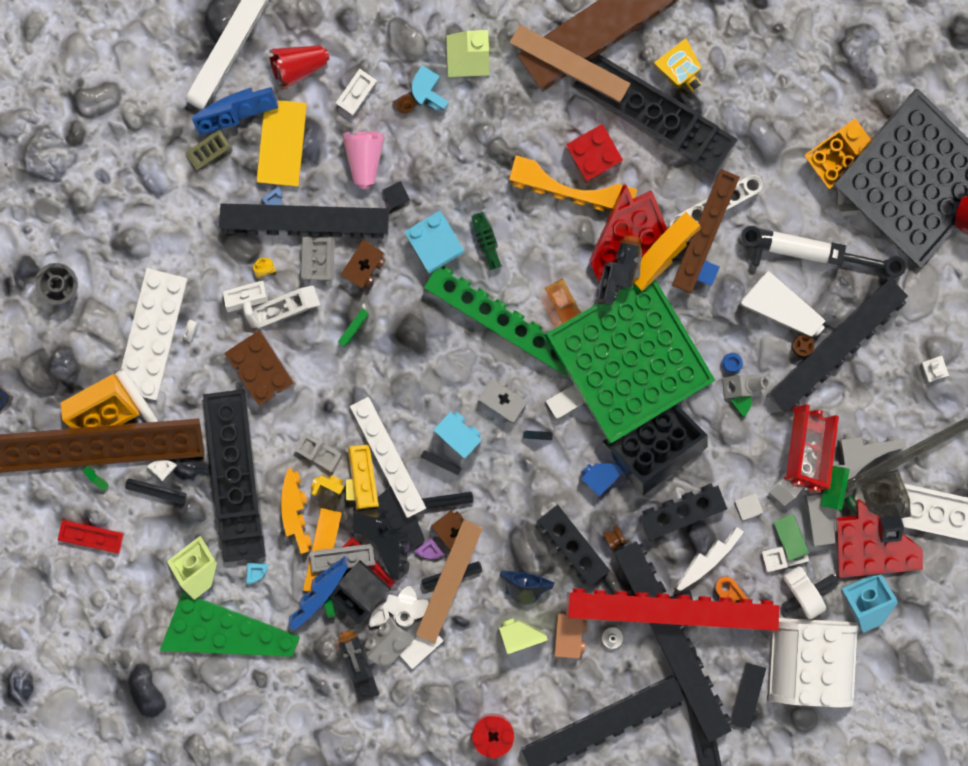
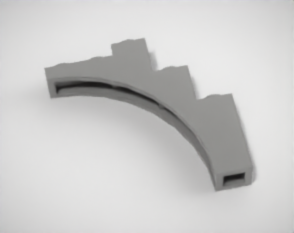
M856 433L843 435L844 439L838 440L842 465H839V461H835L833 466L850 469L848 486L850 481L863 467L875 458L890 451L906 448L905 439H899L898 435L886 437L887 441L878 442V438L865 440L866 444L863 445V438L856 437ZM822 490L820 493L809 492L810 495H804L811 545L835 543L837 509L820 506L823 496Z

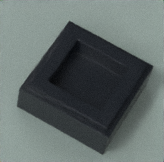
M401 181L382 190L391 209L410 201Z

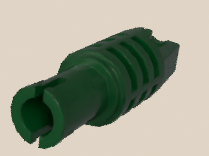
M485 212L472 215L474 233L480 252L482 251L485 254L489 270L502 267L496 250L498 248L496 237Z

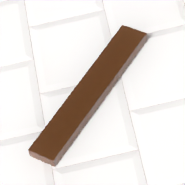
M723 169L719 170L698 220L701 229L691 237L671 286L690 294L692 293L740 176Z

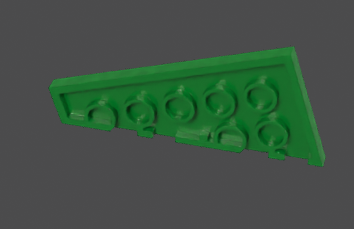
M183 591L159 651L292 657L300 636L200 597L194 600L187 592Z

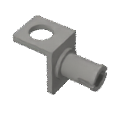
M759 374L723 378L725 398L758 396L762 394V389H769L771 382L767 376L760 377ZM731 381L736 385L734 393L729 390Z

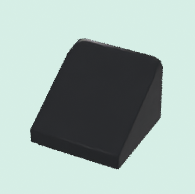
M899 515L881 517L880 542L901 541L904 531L901 517Z

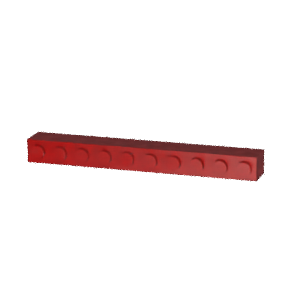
M573 588L572 592H567L565 618L778 631L780 605H773L772 600H761V604H753V599H740V603L732 602V598L719 597V601H711V597L698 596V600H690V595H678L677 599L669 598V594L657 593L655 598L648 597V593L636 592V596H627V591H615V595H607L606 590H594V593L591 594L585 593V589Z

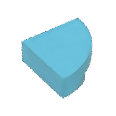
M247 563L246 584H253L261 580L265 576L269 564Z

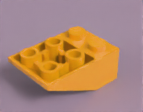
M855 118L804 156L826 187L830 189L833 187L832 183L871 139Z

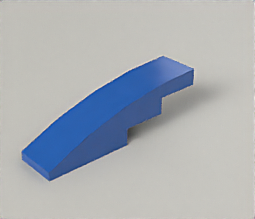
M346 556L312 579V590L300 598L301 608L289 616V626L293 630L309 619L336 588L348 567Z

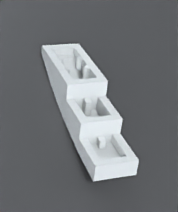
M734 527L724 543L717 539L715 540L706 556L697 553L675 588L679 591L683 590L716 566L732 549L744 531Z

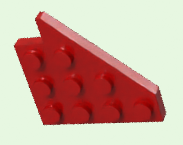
M627 185L622 186L589 259L598 281L602 279L605 262L616 263L615 257L620 243L640 246L643 257L667 230L651 190L632 198Z
M857 499V516L836 518L839 578L923 570V550L904 533L901 541L881 543L880 518L882 516L860 499Z

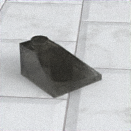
M899 470L857 478L869 512L880 517L897 515L901 519L911 517L910 498Z

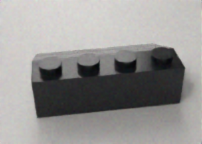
M676 404L611 444L608 443L607 439H604L602 444L628 480L644 496L708 448V435Z

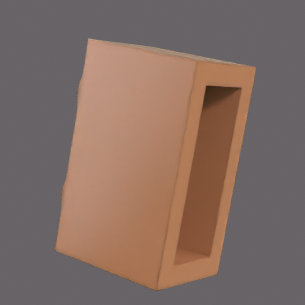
M558 613L554 656L580 659V653L584 654L585 641H582V632L586 633L587 620L565 618L566 613Z

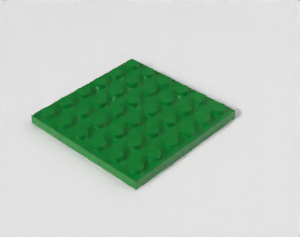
M656 279L643 291L633 283L631 288H623L617 292L613 306L598 303L545 334V337L609 444L715 381V378Z

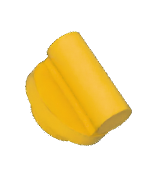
M260 258L253 265L257 279L277 272L273 261L269 258Z

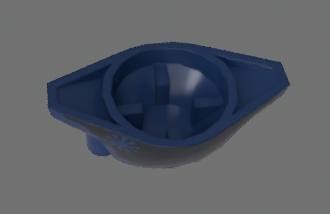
M500 572V578L506 583L505 594L510 595L514 601L522 605L535 603L541 594L552 589L555 584L553 581L527 572Z

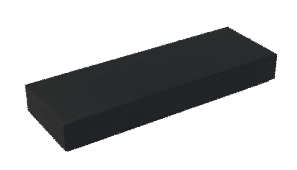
M745 662L730 718L733 725L751 728L766 667Z

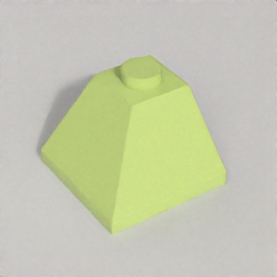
M488 30L464 31L446 35L448 77L490 76Z
M199 536L167 561L181 587L194 600L211 587L217 565L203 538Z
M514 618L503 621L502 626H499L507 654L548 640L545 632L520 620L514 621Z

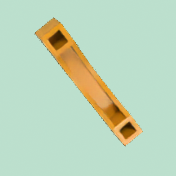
M517 155L515 156L509 182L512 183L513 187L524 189L526 186L533 188L532 192L541 195H544L545 192L551 193L553 198L563 201L565 198L573 200L572 203L580 206H585V203L593 205V209L605 212V209L612 210L623 186L615 184L599 190L573 189L552 179L535 160ZM628 187L632 198H635L637 189Z

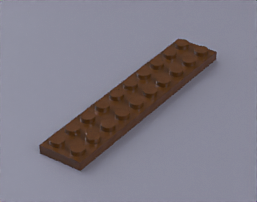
M199 418L0 434V473L205 456Z

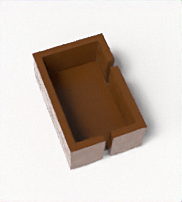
M258 330L224 353L234 369H240L237 374L258 406H262L276 397L273 391L276 390L280 394L296 384L261 330Z

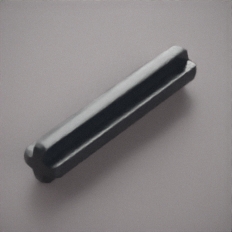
M130 478L127 479L125 489L180 504H184L187 498V494L184 492Z
M472 492L422 498L426 509L473 503L474 498Z
M477 561L468 564L463 578L482 572L481 563ZM441 573L422 579L421 582L424 590L436 587Z
M831 574L814 584L819 594L822 595L839 585L840 582L835 574ZM795 596L782 603V607L787 614L801 607Z

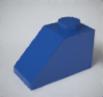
M595 463L593 466L588 464L581 471L583 476L580 479L600 496L623 471L617 463Z

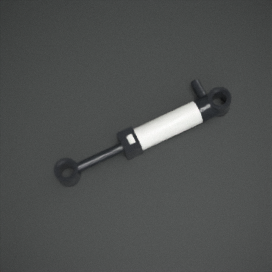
M748 226L739 234V241L744 247L754 248L751 263L753 266L760 265L762 251L764 250L821 262L835 267H841L843 261L879 268L882 269L883 274L888 278L902 276L906 271L905 261L898 256L885 259L884 261L845 253L847 245L833 242L827 243L761 229L756 226ZM751 231L755 234L756 239L754 242L746 240V232ZM891 262L898 264L899 270L897 273H893L890 270L889 265Z

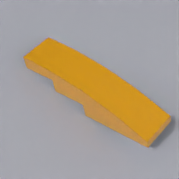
M687 212L677 219L641 258L640 277L634 279V284L641 291L673 263L672 259L687 246L686 242L701 229L700 224Z

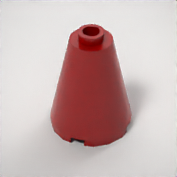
M321 45L273 48L269 50V53L273 54V56L269 57L275 79H280L282 83L278 85L281 90L291 87L325 67L327 61L330 60L327 49H323Z

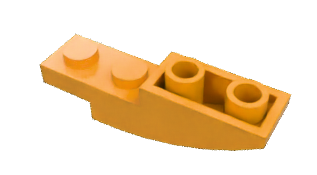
M290 468L287 469L282 489V519L286 536L295 534L300 553L302 554L310 551L309 546H312L309 533L305 534L303 526H306L304 516L298 513V510L306 508L305 504L308 501L305 492H301L298 485L301 483L299 472H294V469Z

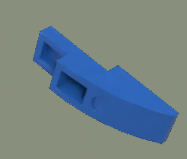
M272 87L253 92L252 88H248L209 105L194 115L192 121L199 135L238 125L239 119L279 108V104Z

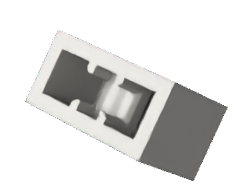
M497 378L496 381L492 379L478 400L514 423L527 403L524 400L526 396L516 389L514 392L507 389L508 384L500 378ZM499 394H508L509 396L507 399L510 400V402L508 404L504 403L503 405H501L499 403L500 399L498 398Z

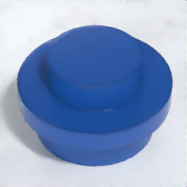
M728 353L722 359V368L727 373H737L743 366L742 358L736 353Z

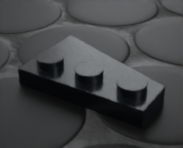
M390 486L377 497L379 506L376 509L385 510L387 528L390 531L408 534V542L410 543L408 553H410L425 538L416 516L413 515L407 518Z

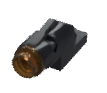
M624 235L615 257L616 263L605 262L597 303L613 306V302L617 297L616 286L631 288L634 279L640 277L642 257L640 238Z
M354 629L337 634L339 637L337 640L351 681L354 684L359 702L380 695L358 634L354 632Z

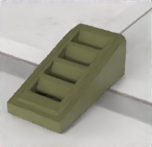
M218 130L188 150L186 154L196 170H199L230 151L232 147L223 132ZM216 139H219L223 145L221 149L215 142ZM212 143L216 150L215 153H212L208 144ZM203 147L209 154L208 158H206L203 152L201 151ZM198 152L203 161L199 163L193 153Z

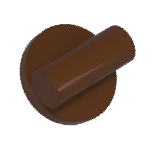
M412 92L392 101L398 112L403 114L411 112L416 106V100Z

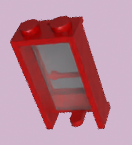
M805 404L793 407L794 418L787 471L784 480L791 482L792 486L808 488L809 492L820 493L821 490L830 489L839 416L822 417V410L809 411L810 405Z

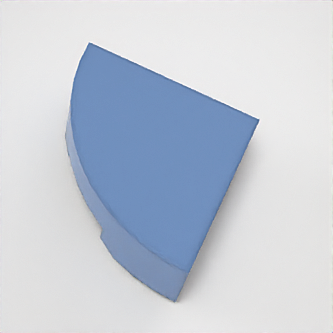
M279 187L261 198L265 205H281L283 201Z

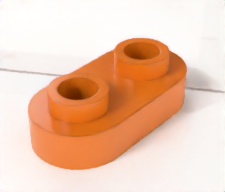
M723 576L716 581L715 590L720 597L732 598V602L748 599L732 578ZM724 583L729 584V589L726 591L722 590Z

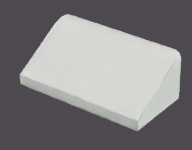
M575 385L546 401L556 419L585 403Z

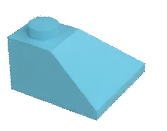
M882 574L868 576L842 588L853 616L863 633L882 625L898 604Z

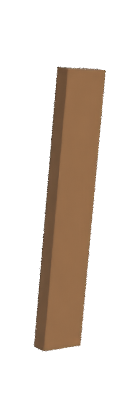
M519 25L510 41V45L621 103L631 83L522 25Z
M465 519L463 520L416 636L433 643L436 642L483 530L482 526Z

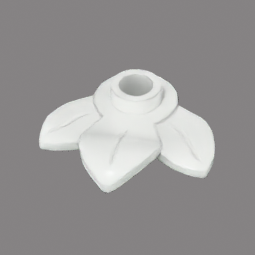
M411 586L405 587L398 597L388 595L386 601L387 609L394 615L395 623L402 628L411 626L414 619L423 617L428 606V600H417L416 593ZM402 613L408 615L406 621L401 620L400 615Z

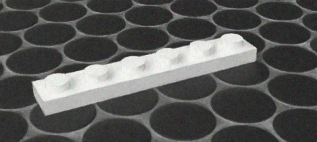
M367 397L351 405L350 408L407 518L425 510L426 507L370 398Z

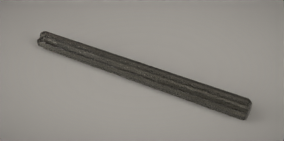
M964 418L852 477L847 482L845 492L853 491L968 430V419Z

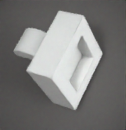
M942 356L921 363L927 382L949 376Z

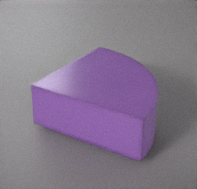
M432 538L415 550L418 555L427 559H436L444 555Z

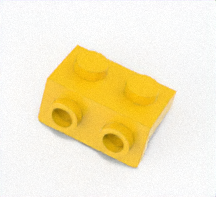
M323 474L320 477H315L310 486L313 489L311 494L314 496L318 495L322 486L341 494L345 485L342 484V479L334 475L328 477Z

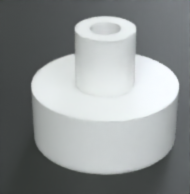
M616 627L605 629L602 633L604 645L611 649L619 647L623 642L622 632Z

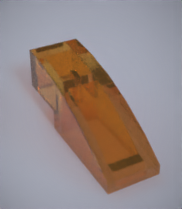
M564 279L544 288L562 324L581 313Z

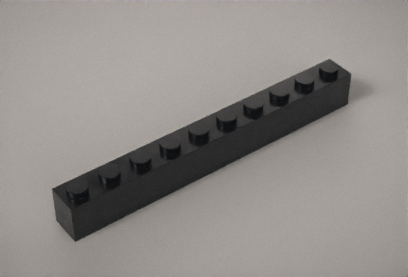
M634 541L613 552L635 596L636 592L648 593V597L656 598L657 593L663 594L666 592L661 581L657 582L654 576L657 571L653 563H648L645 558L647 551L642 543L638 544L637 541ZM649 623L707 741L710 743L731 732L730 726L733 725L727 713L723 714L720 708L723 706V703L718 694L714 696L711 690L714 687L708 675L704 676L701 670L704 668V665L699 656L695 658L692 652L695 649L691 639H686L682 632L685 630L684 625Z

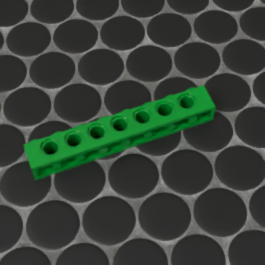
M445 266L433 272L424 287L425 290L565 377L568 376L560 360L552 358L551 350L553 348L545 337V333L541 331L542 326L534 321L529 324L523 320L525 318L524 315L516 310L513 313L505 309L507 307L505 303L498 299L495 302L488 298L489 294L481 288H478L476 291L470 287L471 282L463 277H460V279L452 276L454 272ZM448 281H452L456 285L455 290L451 293L444 290V284ZM465 292H470L474 297L473 301L469 304L461 300ZM487 303L491 306L492 310L488 315L480 313L479 307L481 304ZM505 314L509 317V323L506 326L498 324L497 318L499 315ZM522 325L526 327L527 334L524 337H518L515 334L517 326ZM540 336L544 339L545 345L542 348H536L533 345L535 337Z

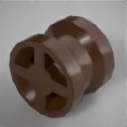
M807 335L798 336L792 342V350L798 356H807L814 350V341Z
M618 525L614 526L613 530L609 532H603L612 551L616 550L619 545L627 544Z

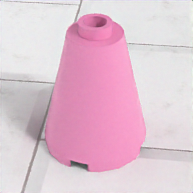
M370 131L355 132V135H350V132L343 133V142L353 184L358 185V188L367 189L370 188L371 184H375L385 138L384 133L379 134V132Z

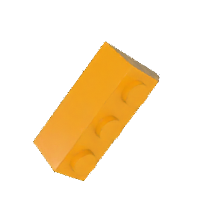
M114 374L61 402L62 420L71 429L122 425L139 415L135 404Z

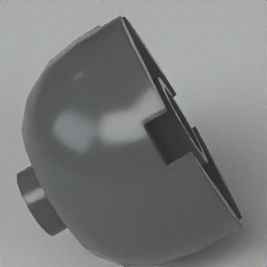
M50 263L42 267L36 276V291L39 297L47 303L53 305L65 304L71 301L77 293L79 287L78 278L75 272L65 264Z

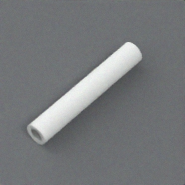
M121 369L115 373V376L145 421L157 422V418L126 371Z

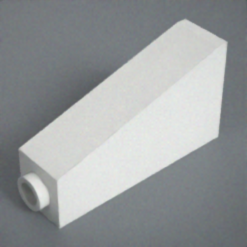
M769 271L760 278L739 303V305L809 337L813 335L818 336L825 328L822 324L826 320Z

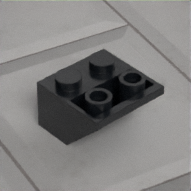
M359 560L338 583L329 598L356 623L360 624L388 593L391 587Z

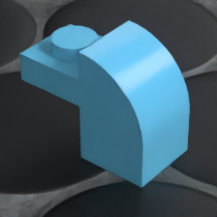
M423 65L412 82L413 96L421 107L428 101V106L432 109L445 111L449 105L448 101L432 92L438 84L440 76Z

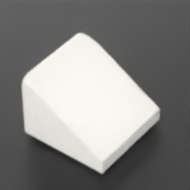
M755 493L735 501L742 520L763 513Z

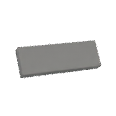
M373 543L310 551L312 573L325 571L344 556L348 559L347 568H353L359 560L366 566L375 565Z

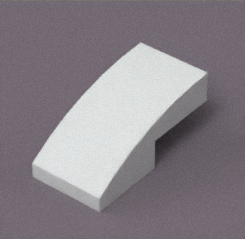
M784 546L762 551L767 572L810 561L808 554L789 561Z

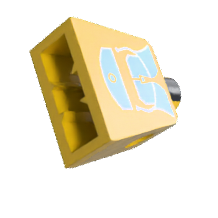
M686 38L653 64V67L676 88L685 83L694 92L702 85L695 76L701 71L702 67Z

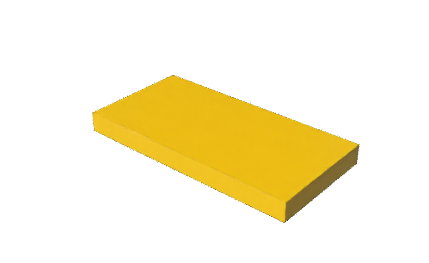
M277 100L279 108L263 113L257 183L299 187L307 103Z

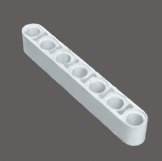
M241 0L185 98L186 102L200 110L208 107L269 0Z

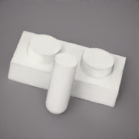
M264 281L223 291L227 312L243 308L250 327L256 328L258 323L252 312V306L268 302Z

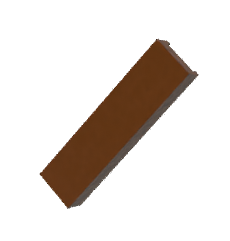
M598 0L543 37L590 61L678 3L679 0ZM523 51L517 54L519 60L532 76L541 92H544L568 76Z

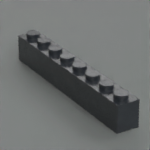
M220 203L219 229L225 230V234H237V231H246V235H258V231L267 232V235L279 236V232H288L287 236H300V233H309V237H321V233H328L329 237L341 238L342 234H350V238H363V235H371L373 239H384V235H389V208Z
M892 278L887 279L767 395L783 412L788 410L793 412V407L800 405L798 401L803 396L809 397L816 390L814 386L819 381L823 383L830 377V370L834 367L838 369L846 361L844 357L849 352L854 354L861 347L859 343L864 338L866 340L870 339L876 333L874 329L879 324L883 326L891 319L889 315L895 309L899 311L907 303L905 299L908 295Z
M670 675L521 747V750L529 766H549L555 762L559 765L567 761V756L574 753L576 756L586 752V747L592 744L594 746L601 745L606 742L605 738L611 735L617 737L625 732L624 729L631 725L635 728L644 723L643 720L650 716L654 719L662 715V710L669 707L672 710L681 706V701L685 699L674 676Z

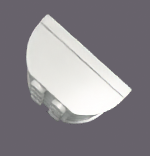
M779 618V630H772L768 701L804 706L853 707L858 623Z

